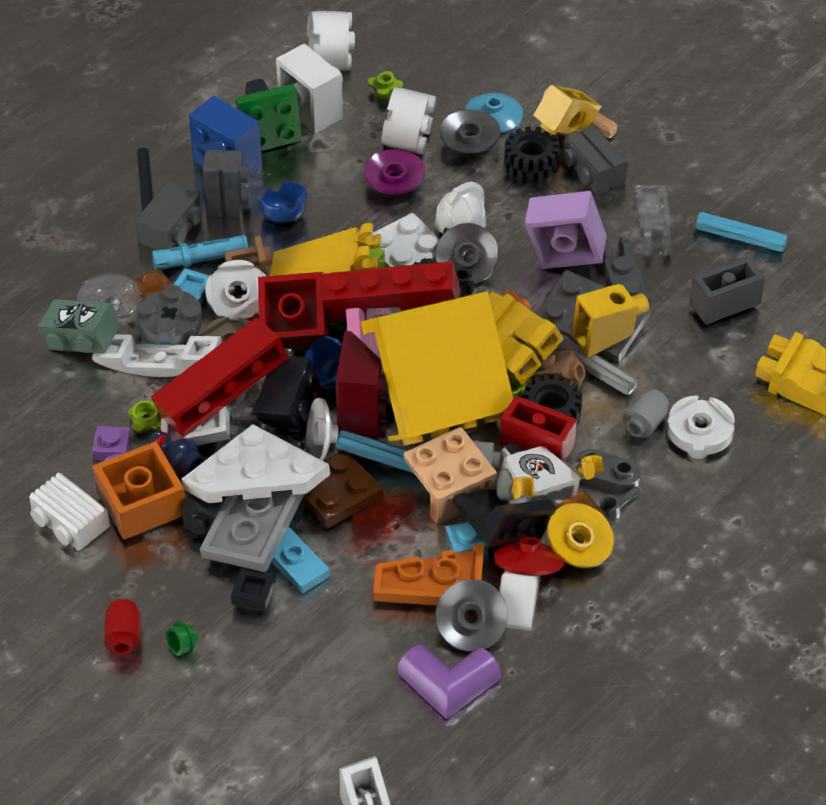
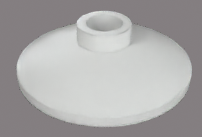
M316 398L308 416L306 445L311 449L310 455L323 461L327 455L330 443L337 442L338 425L337 423H332L330 410L325 399Z

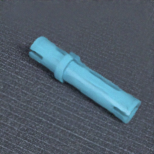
M244 234L199 244L187 245V243H181L179 247L152 251V256H154L152 257L155 271L178 266L188 268L191 267V264L225 258V252L248 248V242Z

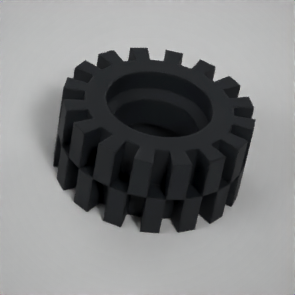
M531 126L525 127V131H522L521 128L516 129V134L511 132L509 138H506L504 163L506 170H509V174L512 176L517 174V179L520 180L525 176L527 181L533 182V177H537V180L540 181L543 180V175L549 178L552 172L555 173L557 170L559 141H557L555 135L550 136V133L547 131L542 133L541 127H536L535 131H533ZM534 152L538 153V155H527L524 153Z
M547 374L543 375L542 381L536 377L532 379V384L529 382L526 384L522 398L539 405L544 402H557L563 405V407L552 410L576 418L577 425L579 424L582 409L581 390L578 391L576 383L570 385V379L567 377L560 381V375L554 374V379H549Z

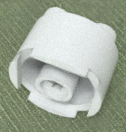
M311 11L309 12L307 22L308 47L314 52H318L330 65L344 71L351 70L352 59L351 53H348L349 49H354L355 33L354 31H349L352 27V12Z
M395 87L387 108L389 112L387 120L384 121L381 144L390 148L423 155L427 138L423 137V135L430 134L433 118L428 114H433L437 96Z

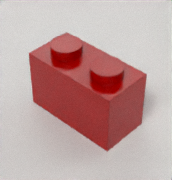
M515 395L501 417L500 445L506 446L510 443H516L522 451L542 446L547 448L557 458L565 461L575 446L577 419Z

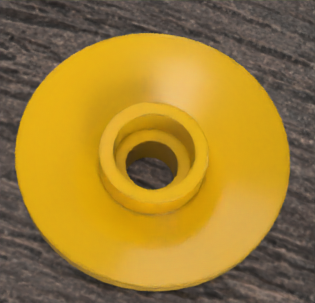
M570 503L559 507L548 521L547 537L554 552L564 559L566 563L580 568H592L602 564L610 556L614 546L613 531L607 519L596 509L585 504ZM573 537L577 538L580 543L576 542Z

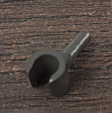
M633 487L619 497L613 494L604 495L599 502L600 512H603L608 507H613L608 512L609 519L617 520L621 514V507L640 494V490L637 487Z

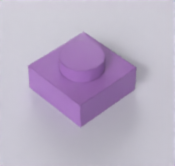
M97 426L92 448L93 460L104 461L110 455L128 452L131 440L130 427Z

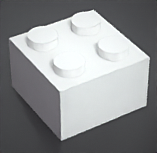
M305 43L276 58L277 87L290 84L295 86L297 89L300 122L316 134L343 119V77L338 68L330 65L318 52H314Z

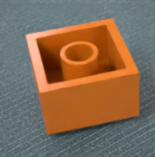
M157 441L92 465L96 491L105 508L108 509V513L123 540L183 517L184 487Z

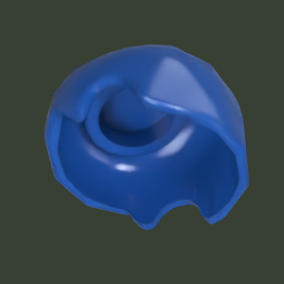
M291 181L283 182L278 191H272L271 187H268L263 197L259 199L260 210L271 221L277 223L294 222L305 213L307 189L300 183Z
M329 336L316 339L308 347L304 358H310L320 373L321 383L319 388L323 390H333L336 388V377L342 349V342Z

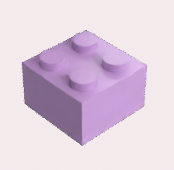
M591 191L532 197L529 199L524 225L541 269L602 263L607 235Z

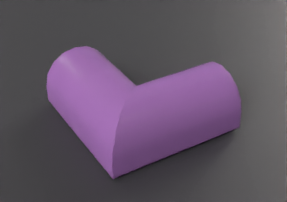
M418 644L405 653L398 665V674L445 719H448L501 679V671L495 658L481 647L449 669L425 645Z

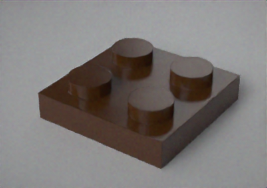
M341 451L324 460V462L329 464L330 475L311 491L304 494L305 506L326 529L384 498L383 488L346 451Z

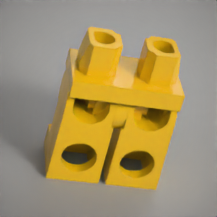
M491 292L489 297L507 374L523 386L542 365L537 356L545 361L564 338L555 324L547 319H542L508 293L503 297ZM550 337L548 344L545 347L541 348L545 341ZM528 362L527 368L523 372L519 373V371Z
M798 332L794 333L791 340L774 334L768 346L767 355L779 360L776 361L762 356L757 364L755 376L770 382L769 393L774 395L779 393L786 399L826 416V348L812 339H804V335Z

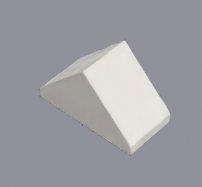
M373 756L339 768L340 798L343 805H390L377 757Z

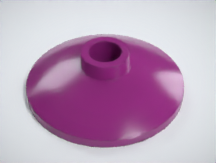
M400 149L384 150L374 154L367 160L364 166V177L366 182L377 191L387 194H402L414 190L422 183L425 177V166L422 160L411 152Z

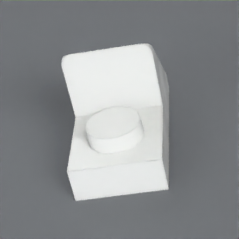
M508 571L502 574L500 594L504 598L508 610L506 628L531 631L541 576L519 575Z

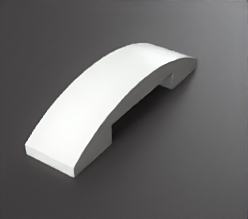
M116 334L106 353H94L92 359L95 363L125 373L150 377H174L180 375L222 343V339L220 336H190L186 345L136 344L132 335Z

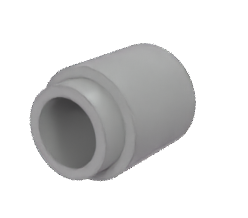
M654 389L641 393L623 415V422L627 431L636 437H649L668 414L669 401L667 397Z

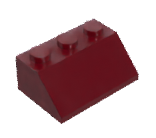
M345 331L336 377L338 435L341 430H347L380 441V438L386 439L388 418H382V416L386 417L388 397L382 396V394H386L387 382L385 374L381 373V359L352 331Z

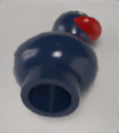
M162 431L155 432L150 436L148 444L157 441L177 476L185 477L204 462V457L198 453L197 445L193 440L181 438L172 442L171 437Z

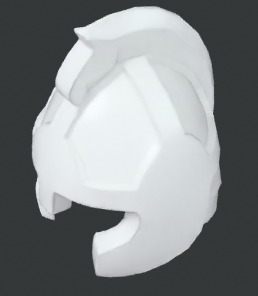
M472 181L466 182L453 188V191L447 193L441 199L437 207L434 224V234L436 236H439V231L445 233L453 226L462 223H474L484 228L486 227L484 191L479 184Z

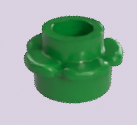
M177 621L174 627L167 630L166 640L170 650L175 655L179 656L184 653L190 655L195 651L198 644V635L192 625Z

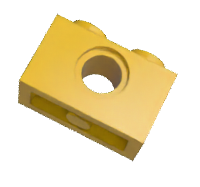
M551 84L533 116L542 122L540 126L545 131L553 135L559 132L567 136L590 127L602 106L581 90Z

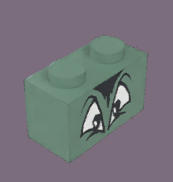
M54 299L37 327L48 350L105 354L119 330L120 324L110 303Z

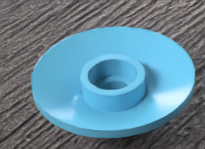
M486 93L476 96L467 103L464 109L479 110L493 116L500 125V135L514 131L523 120V109L518 101L500 93Z

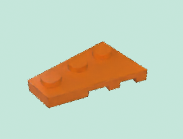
M484 543L472 545V550L458 553L451 549L441 551V556L421 559L415 556L376 564L373 601L437 605L442 594L453 584L468 579L482 581Z

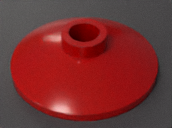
M524 537L520 539V542L503 545L494 553V561L497 566L505 571L526 576H541L555 573L564 566L565 562L564 559L554 552L551 546L541 543L535 537Z

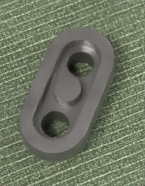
M594 449L583 450L574 459V463H579L582 458L589 455H600L602 457L604 472L602 474H595L590 480L580 479L583 483L625 494L633 487L639 486L640 468L629 459Z

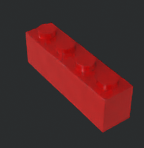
M452 261L323 273L322 303L330 322L347 321L346 309L360 308L365 313L390 310L393 314L459 298V280Z
M256 317L150 397L161 418L184 438L289 358L279 336Z

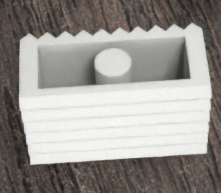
M61 473L51 477L50 481H46L45 485H41L40 489H36L29 496L32 509L30 514L33 520L41 527L47 525L63 545L71 544L77 551H80L110 527L108 509Z

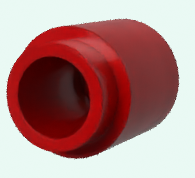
M118 599L111 602L105 612L104 645L108 650L116 654H128L136 650L140 645L141 613L133 601Z

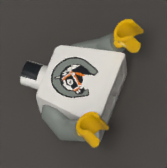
M510 443L500 453L503 463L500 472L497 474V496L501 500H508L510 504L550 499L559 508L573 503L580 479L590 480L595 474H602L604 472L602 457L600 455H589L582 458L579 463L570 464L557 458L545 447L539 446L522 451L516 443Z

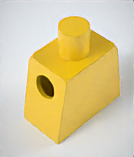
M621 284L578 295L571 335L586 357L589 358L631 336L634 333L637 315L649 311V302L643 293L631 297L626 288Z

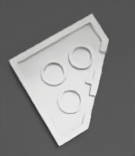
M252 424L183 477L182 485L185 491L207 503L222 502L223 496L243 495V500L272 497L271 492L292 490L293 495L306 494L330 475L329 464Z

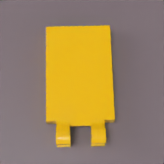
M365 223L360 226V229L354 227L275 251L270 276L375 269L378 265V258H367H369L370 249L380 246L381 235L370 236L373 234L374 225L372 223Z

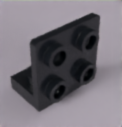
M497 489L458 494L452 500L487 547L517 543L524 537L541 539L547 529L550 517L554 515L557 509L550 499L510 504L508 500L498 498Z

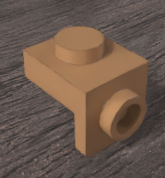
M261 236L254 237L255 247L224 253L226 262L231 260L249 261L262 274L264 272L268 276L267 265H272V257L269 246L263 247Z
M573 349L553 351L545 361L538 357L542 365L530 377L531 380L538 377L542 381L543 375L547 374L549 379H554V374L560 375V381H563L565 377L569 378L570 385L576 383L579 390L586 376V370Z

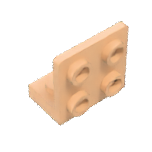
M461 427L404 452L405 462L430 494V517L436 525L462 514L452 502L455 495L496 489V470Z

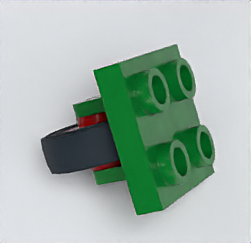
M263 79L247 82L245 87L246 95L235 98L236 109L259 121L261 151L302 141L297 89L295 86L290 84L268 89Z

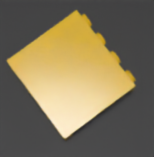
M488 291L360 321L363 335L375 332L399 434L388 436V441L402 440L403 445H409L423 441L422 434L430 433L431 438L438 437L450 432L449 427L457 425V428L461 427L463 429L478 426L477 419L484 418L485 423L501 420L503 412L506 411L513 400V395Z

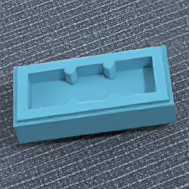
M288 527L271 562L303 594L329 578L330 569Z

